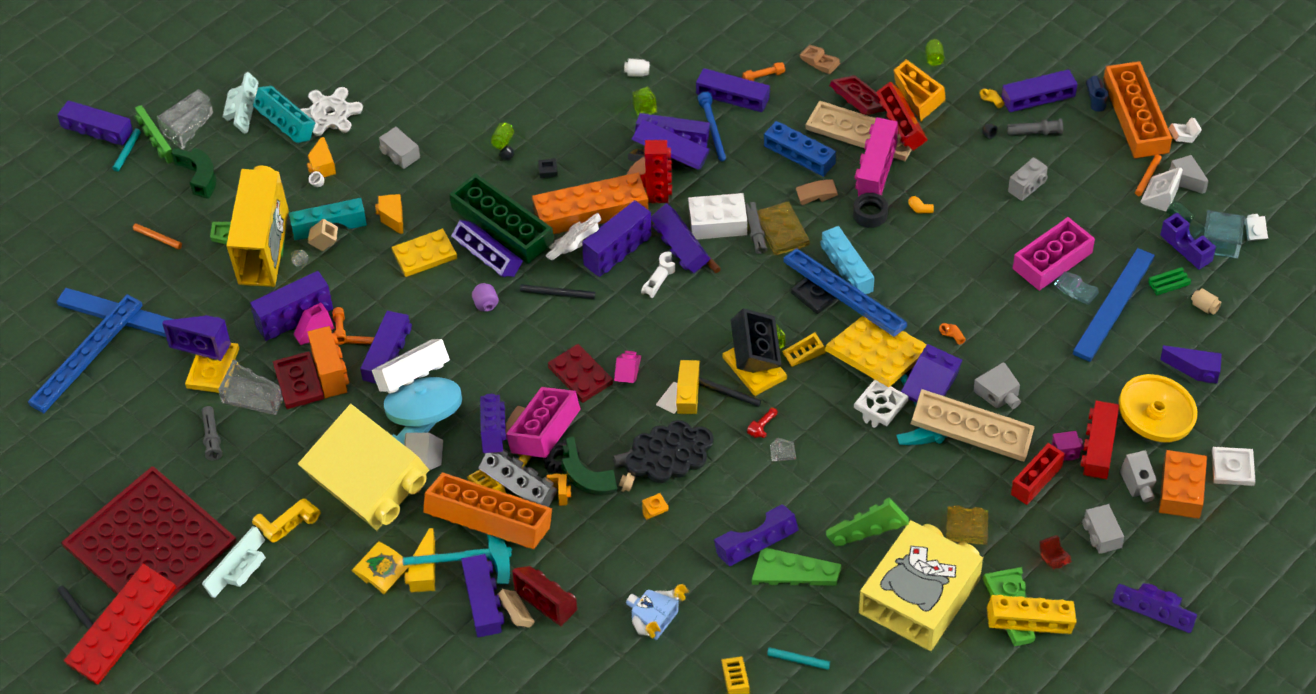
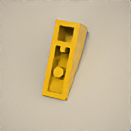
M680 360L676 397L677 414H697L700 361Z
M429 528L414 554L415 556L435 555L433 528ZM435 563L408 566V572H405V584H409L410 592L435 591Z

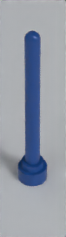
M703 92L698 95L697 99L699 105L705 110L718 158L723 162L726 160V156L711 109L712 96L709 92Z

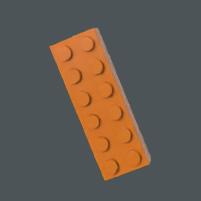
M1141 62L1106 66L1103 81L1133 157L1140 158L1169 153L1172 137Z
M639 172L532 196L535 216L551 226L553 234L567 232L575 223L579 221L584 223L596 213H599L601 221L598 224L606 223L634 200L648 209V197Z
M442 472L425 492L423 512L522 545L526 548L534 549L550 529L552 508Z

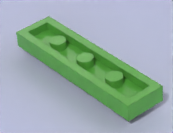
M142 105L136 107L137 115L135 119L137 124L143 126L144 134L150 137L152 146L158 148L157 151L161 159L164 158L168 164L173 162L172 149Z

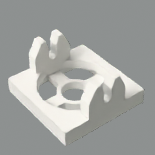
M874 380L854 403V408L863 413L865 423H868L870 420L872 421V427L875 428L879 423L888 426L906 404L909 396L891 386L887 387ZM879 397H883V399L887 402L885 404H879L876 402V399ZM867 398L872 399L874 402L871 409L867 406ZM885 407L892 410L885 414L877 412L879 408Z

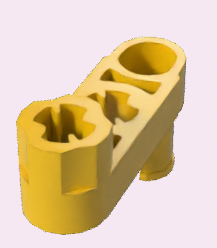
M304 498L274 522L270 523L262 514H257L253 518L252 524L258 527L269 541L274 543L283 538L303 520L307 524L315 523L321 511Z

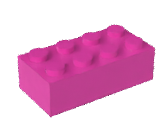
M876 117L875 123L871 124L869 130L871 136L870 139H866L864 147L866 151L860 158L861 167L856 170L855 180H857L855 189L858 190V196L865 193L882 195L898 144L897 121Z
M1067 217L1014 255L1013 270L1040 291L1092 254L1095 238Z
M541 387L506 434L511 453L546 458L581 410L576 391Z

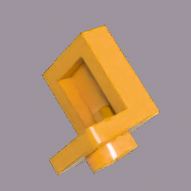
M556 473L547 475V479L551 480L554 483L553 486L558 489L559 506L567 505V497H571V485H567V474Z
M661 493L642 500L643 515L646 520L668 511V505Z

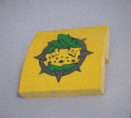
M378 541L352 571L365 583L368 584L370 582L381 593L385 594L408 569L409 565H403V556Z

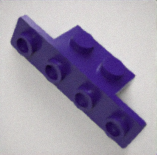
M1143 583L1138 591L1118 584L1112 599L1114 604L1188 633L1192 632L1197 618L1196 613L1179 607L1182 598L1173 592L1162 591L1152 584Z

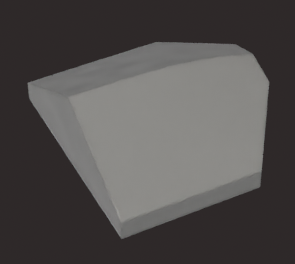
M431 433L405 434L404 446L415 453L429 470L441 466L442 439Z

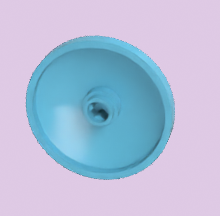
M426 377L415 379L413 383L405 386L402 385L398 391L389 393L384 400L386 416L392 422L404 426H422L441 421L452 415L462 403L461 389L454 381L446 378Z

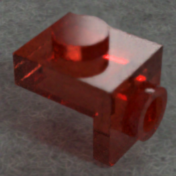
M1057 535L1039 542L1041 558L1052 569L1061 568L1071 563V556L1061 547L1060 539Z

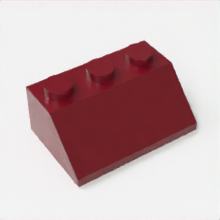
M531 566L514 568L512 570L514 590L517 594L559 626H562L577 611L575 596L561 589L557 582L547 579L540 570H535Z

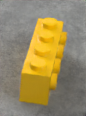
M992 595L987 606L989 628L1071 634L1076 624L1074 601Z

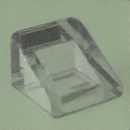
M776 438L770 445L772 461L796 459L794 442Z

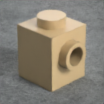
M322 219L310 228L308 243L324 251L336 242L338 227Z

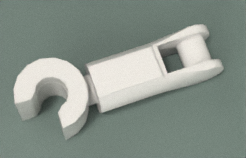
M664 252L660 255L659 267H657L650 279L642 287V294L646 293L650 295V298H653L665 278L675 272V263L672 262L671 252Z

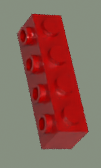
M891 81L876 92L881 100L879 102L887 111L886 115L889 120L898 122V134L901 137L900 141L905 147L909 146L914 151L928 141L902 92Z
M645 140V178L648 203H668L669 195H672V185H669V183H672V172H668L671 171L672 167L671 160H668L671 159V148H667V140Z
M1095 401L1094 408H1090L1088 419L1092 420V424H1087L1086 435L1090 436L1084 442L1083 451H1087V454L1082 455L1081 467H1084L1083 475L1107 479L1119 404Z

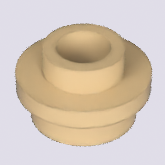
M629 472L627 476L622 475L619 484L623 492L625 490L630 492L635 478Z

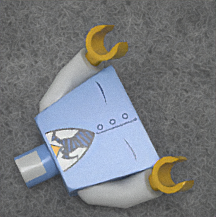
M680 584L670 591L646 590L641 598L634 594L628 597L626 605L633 608L632 623L638 634L650 635L651 638L656 640L660 637L679 612L678 599L684 601L686 598L684 593L689 592L684 584Z

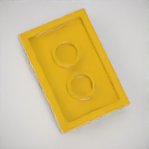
M444 229L392 247V252L405 277L457 259V253Z
M231 343L221 361L195 355L185 382L186 388L224 393L239 351V344Z
M734 348L723 353V359L754 396L787 379V374L781 367L754 373L737 369Z

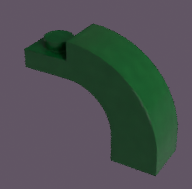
M195 147L191 152L174 148L171 152L174 165L196 172L190 181L192 194L209 199L216 186V176L209 156Z
M574 437L566 438L562 449L564 457L567 456L568 458L562 459L561 466L564 474H567L568 480L575 487L589 494L607 495L616 493L617 485L614 470L602 472L588 470L581 464L578 458Z

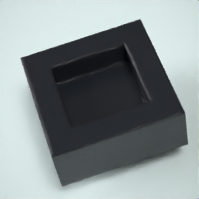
M556 158L538 160L540 178L558 177Z

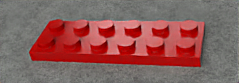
M142 564L64 659V662L98 685L177 588L176 585L145 564Z

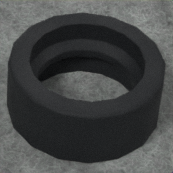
M865 193L856 198L853 206V217L859 225L874 228L885 223L888 216V203L884 197L876 193ZM871 205L878 207L881 212L875 215H867L861 212L860 209Z

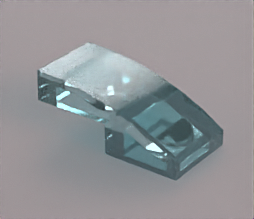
M1066 271L1055 282V286L1061 291L1088 305L1099 293L1098 287L1083 283L1081 276Z

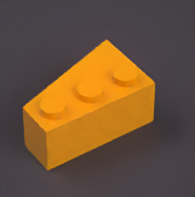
M905 60L894 69L895 83L920 122L946 100L945 87L908 60Z

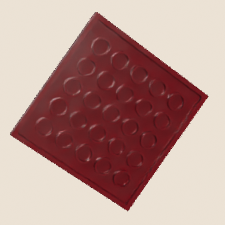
M152 466L61 543L67 551L117 595L141 565L145 564L176 585L177 588L165 601L167 603L236 542V537Z

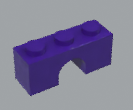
M1175 213L1163 221L1160 236L1199 270L1213 261L1216 246L1205 236L1195 240L1189 231L1190 223L1180 214Z

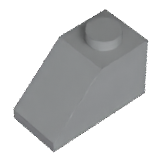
M1192 155L1171 162L1169 171L1179 167L1183 169L1180 187L1202 194L1206 193L1208 179Z

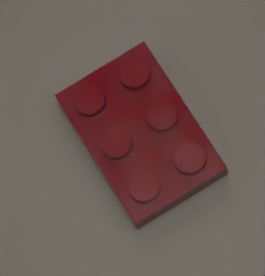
M853 75L831 80L829 86L838 95L845 98L849 104L856 107L861 114L869 115L886 111L879 102L881 100L878 94L857 76Z
M579 344L547 363L548 368L569 390L576 391L577 398L582 403L613 384V379Z
M310 351L272 361L286 409L324 399Z

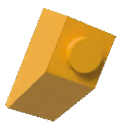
M322 137L308 155L309 163H307L309 173L317 171L323 177L336 174L325 138Z
M400 194L378 196L379 204H375L376 215L380 214L382 223L399 234H403V213Z

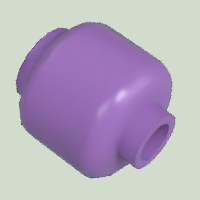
M482 283L477 285L472 291V299L479 311H491L498 304L499 298L492 285Z

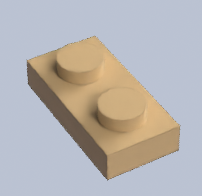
M502 589L498 595L502 601V606L510 614L511 621L517 626L530 628L534 620L517 592Z

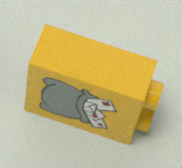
M256 166L253 170L241 169L226 245L238 285L275 287L289 209L279 171H275L268 166Z

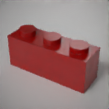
M1047 443L1013 480L1011 495L1028 505L1062 468L1065 453Z

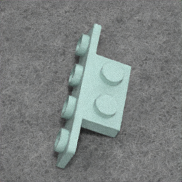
M249 72L244 74L241 86L228 91L223 118L227 121L235 118L234 125L244 134L248 133L258 87V81Z
M253 526L202 583L211 597H216L227 584L240 587L266 558L262 552L257 551L265 541L257 527Z

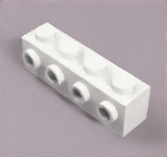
M431 339L373 369L372 373L380 392L394 393L399 390L400 386L413 383L415 378L427 376L429 374L428 371L442 368L443 364L450 359L443 340Z

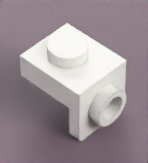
M1190 118L1186 125L1172 123L1168 128L1172 137L1178 142L1192 143L1201 132V128L1195 118Z
M1258 214L1247 215V218L1242 221V224L1246 226L1247 240L1267 239L1265 216L1259 217Z

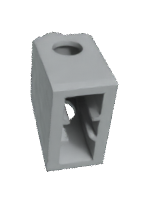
M1004 362L975 379L974 392L995 408H1000L1007 403L1014 409L1021 402L1017 397L1020 384Z
M1146 450L1126 455L1120 469V474L1131 496L1141 495L1143 502L1152 501L1155 498L1152 489L1156 483V477Z

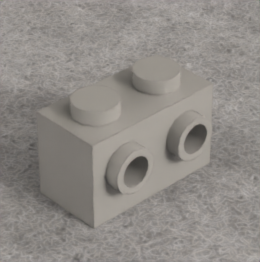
M397 127L379 137L381 152L384 155L387 154L394 164H398L403 169L420 158L418 145Z
M1033 157L1010 176L1008 192L1023 201L1046 181L1048 167Z
M1110 505L1087 509L1082 520L1083 527L1086 531L1088 530L1091 544L1093 547H1096L1098 553L1122 548L1124 535Z

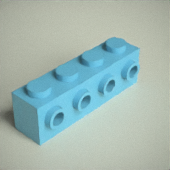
M837 226L822 232L821 247L843 279L864 294L873 292V274L840 227Z

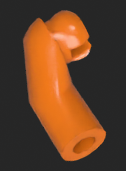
M942 323L939 326L941 334L953 337L958 345L966 341V338L956 325Z

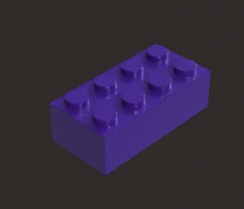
M634 200L601 226L598 231L582 241L584 266L598 277L609 272L615 264L621 262L625 256L635 251L640 244L651 237V212Z
M319 271L250 302L255 325L265 341L297 327L303 312L319 303H322L328 312L333 309L329 286Z

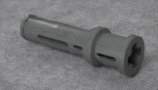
M1059 118L1055 121L1044 119L1037 123L1007 124L1008 136L1042 133L1044 136L1049 133H1059L1061 135L1063 134L1062 118Z
M206 406L201 410L205 431L203 444L206 447L205 458L214 461L220 459L223 455L219 446L221 439L216 431L214 409L211 406Z

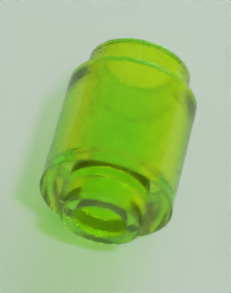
M931 40L926 45V57L930 65L937 66L944 62L943 45L938 40Z
M500 123L491 137V144L495 148L502 149L508 145L514 134L512 126L508 123Z

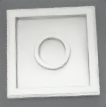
M1212 448L1213 483L1254 486L1253 449Z

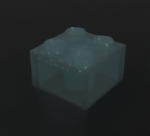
M1207 210L1203 236L1216 246L1214 255L1238 258L1242 244L1245 216Z

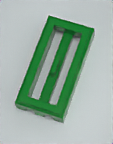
M1181 267L1150 277L1148 283L1155 294L1160 295L1190 285L1191 279L1187 278V273H1184V269Z

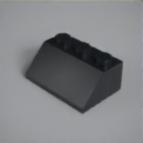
M744 308L740 310L730 320L737 369L754 373L782 366L775 316Z

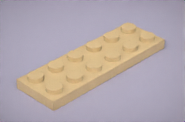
M819 101L807 121L805 129L864 148L866 139H870L871 136L869 134L870 126L875 123L876 118ZM898 134V144L893 158L906 161L912 149L902 144L900 141L901 137Z
M921 389L911 421V425L1023 462L1026 459L1035 427Z

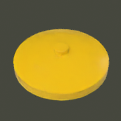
M1152 374L1137 376L1125 384L1119 396V410L1127 425L1139 435L1153 441H1178L1191 432L1197 420V407L1190 393L1177 382L1164 376Z

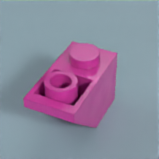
M322 303L303 312L293 334L300 345L309 343L307 331L330 326L331 330L334 329L328 311Z
M625 351V353L618 356L616 359L614 381L634 383L637 379L641 355H636L637 352Z

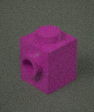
M1077 431L1053 434L1051 445L1065 453L1064 460L1071 461L1079 458L1080 451L1083 450V441L1081 438H1078Z

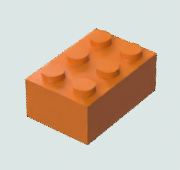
M330 326L307 331L324 397L329 398L348 393L346 387L349 384L347 369L343 359H340L343 357L338 346L336 332L332 333Z
M1166 450L1163 463L1159 513L1200 519L1204 502L1207 456Z

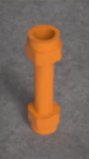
M783 62L774 63L773 67L754 72L751 70L742 73V78L754 81L755 78L774 73L780 75L785 72Z
M336 307L333 309L332 315L336 325L335 332L338 344L341 345L347 339L346 332L343 329L345 315L343 308Z

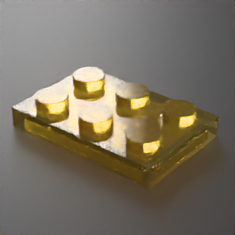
M789 201L757 211L761 228L775 255L810 244V240Z
M958 505L948 507L946 538L955 542L987 545L988 510L979 507L969 509Z

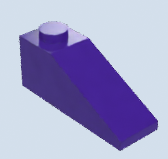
M1163 345L1161 361L1197 381L1218 383L1221 369V353Z

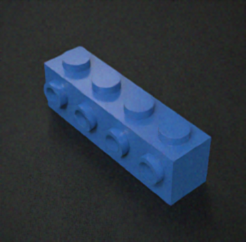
M776 121L764 133L765 147L823 177L836 164L835 150L803 135L801 132L789 128L785 124Z

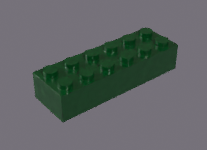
M476 173L449 194L453 210L468 221L475 223L528 264L554 243L553 228Z

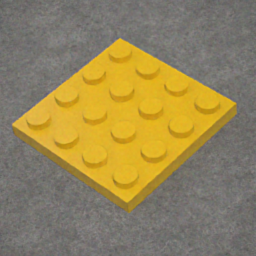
M862 316L826 344L825 351L885 386L890 387L915 366L927 344L904 331L893 337Z

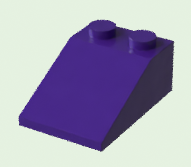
M206 315L164 320L162 323L170 348L221 361L231 345L225 320L219 317Z
M927 344L901 392L909 396V400L916 403L921 389L945 397L958 375L962 359Z

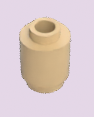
M1203 288L1200 291L1196 290L1191 298L1193 300L1192 305L1207 314L1211 313L1214 315L1221 305L1218 297Z

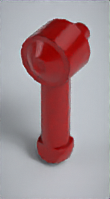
M770 408L758 422L753 421L748 426L747 433L754 438H765L766 433L763 427L777 415V409Z

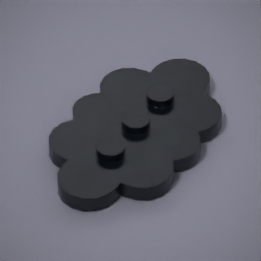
M682 420L672 421L668 427L655 426L650 434L641 433L634 438L632 442L633 452L629 453L625 459V469L633 476L647 475L656 483H665L671 476L684 477L689 469L696 470L704 466L707 460L706 451L711 448L714 441L713 434L705 427L691 428L688 423Z

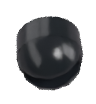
M987 123L982 127V133L985 137L992 139L996 136L997 126Z
M508 144L500 150L498 155L504 160H510L514 157V150Z

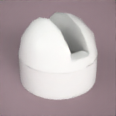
M316 171L310 174L309 182L312 186L318 188L324 184V177L320 172Z

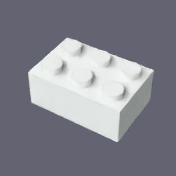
M743 193L688 198L690 227L696 239L747 235V216Z

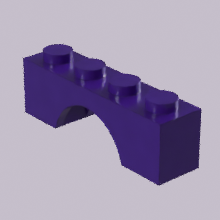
M782 504L766 512L765 522L757 529L742 533L729 531L714 539L718 556L728 566H732L799 531L795 514Z

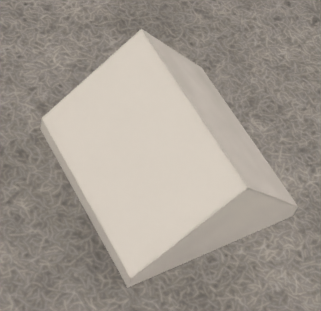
M1179 167L1152 176L1141 199V203L1168 212L1179 188L1183 169Z

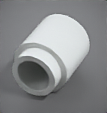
M628 59V62H625L624 72L628 73L627 76L633 77L649 76V62L644 59Z

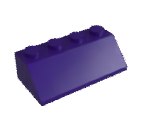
M648 118V120L643 119L631 139L645 145V140H667V148H671V158L696 169L703 167L710 151L707 143L701 140H697V142L690 140L691 136L683 132L679 135L670 126L657 125L658 121L652 118Z

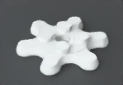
M345 87L337 88L331 96H324L317 90L309 93V99L313 102V105L300 110L316 122L312 132L315 136H321L327 128H338L342 133L349 132L351 123L347 120V117L362 112L363 105L360 102L348 103L345 101L348 95V90Z
M596 213L584 223L579 221L572 225L563 237L555 240L549 246L551 251L547 253L546 257L554 260L561 253L566 254L581 247L584 239L598 231V223L601 221L600 214Z

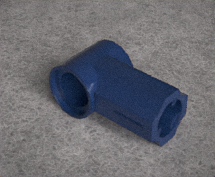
M1091 76L1086 80V87L1091 100L1090 107L1094 111H1104L1107 106L1108 92L1104 89L1101 78Z

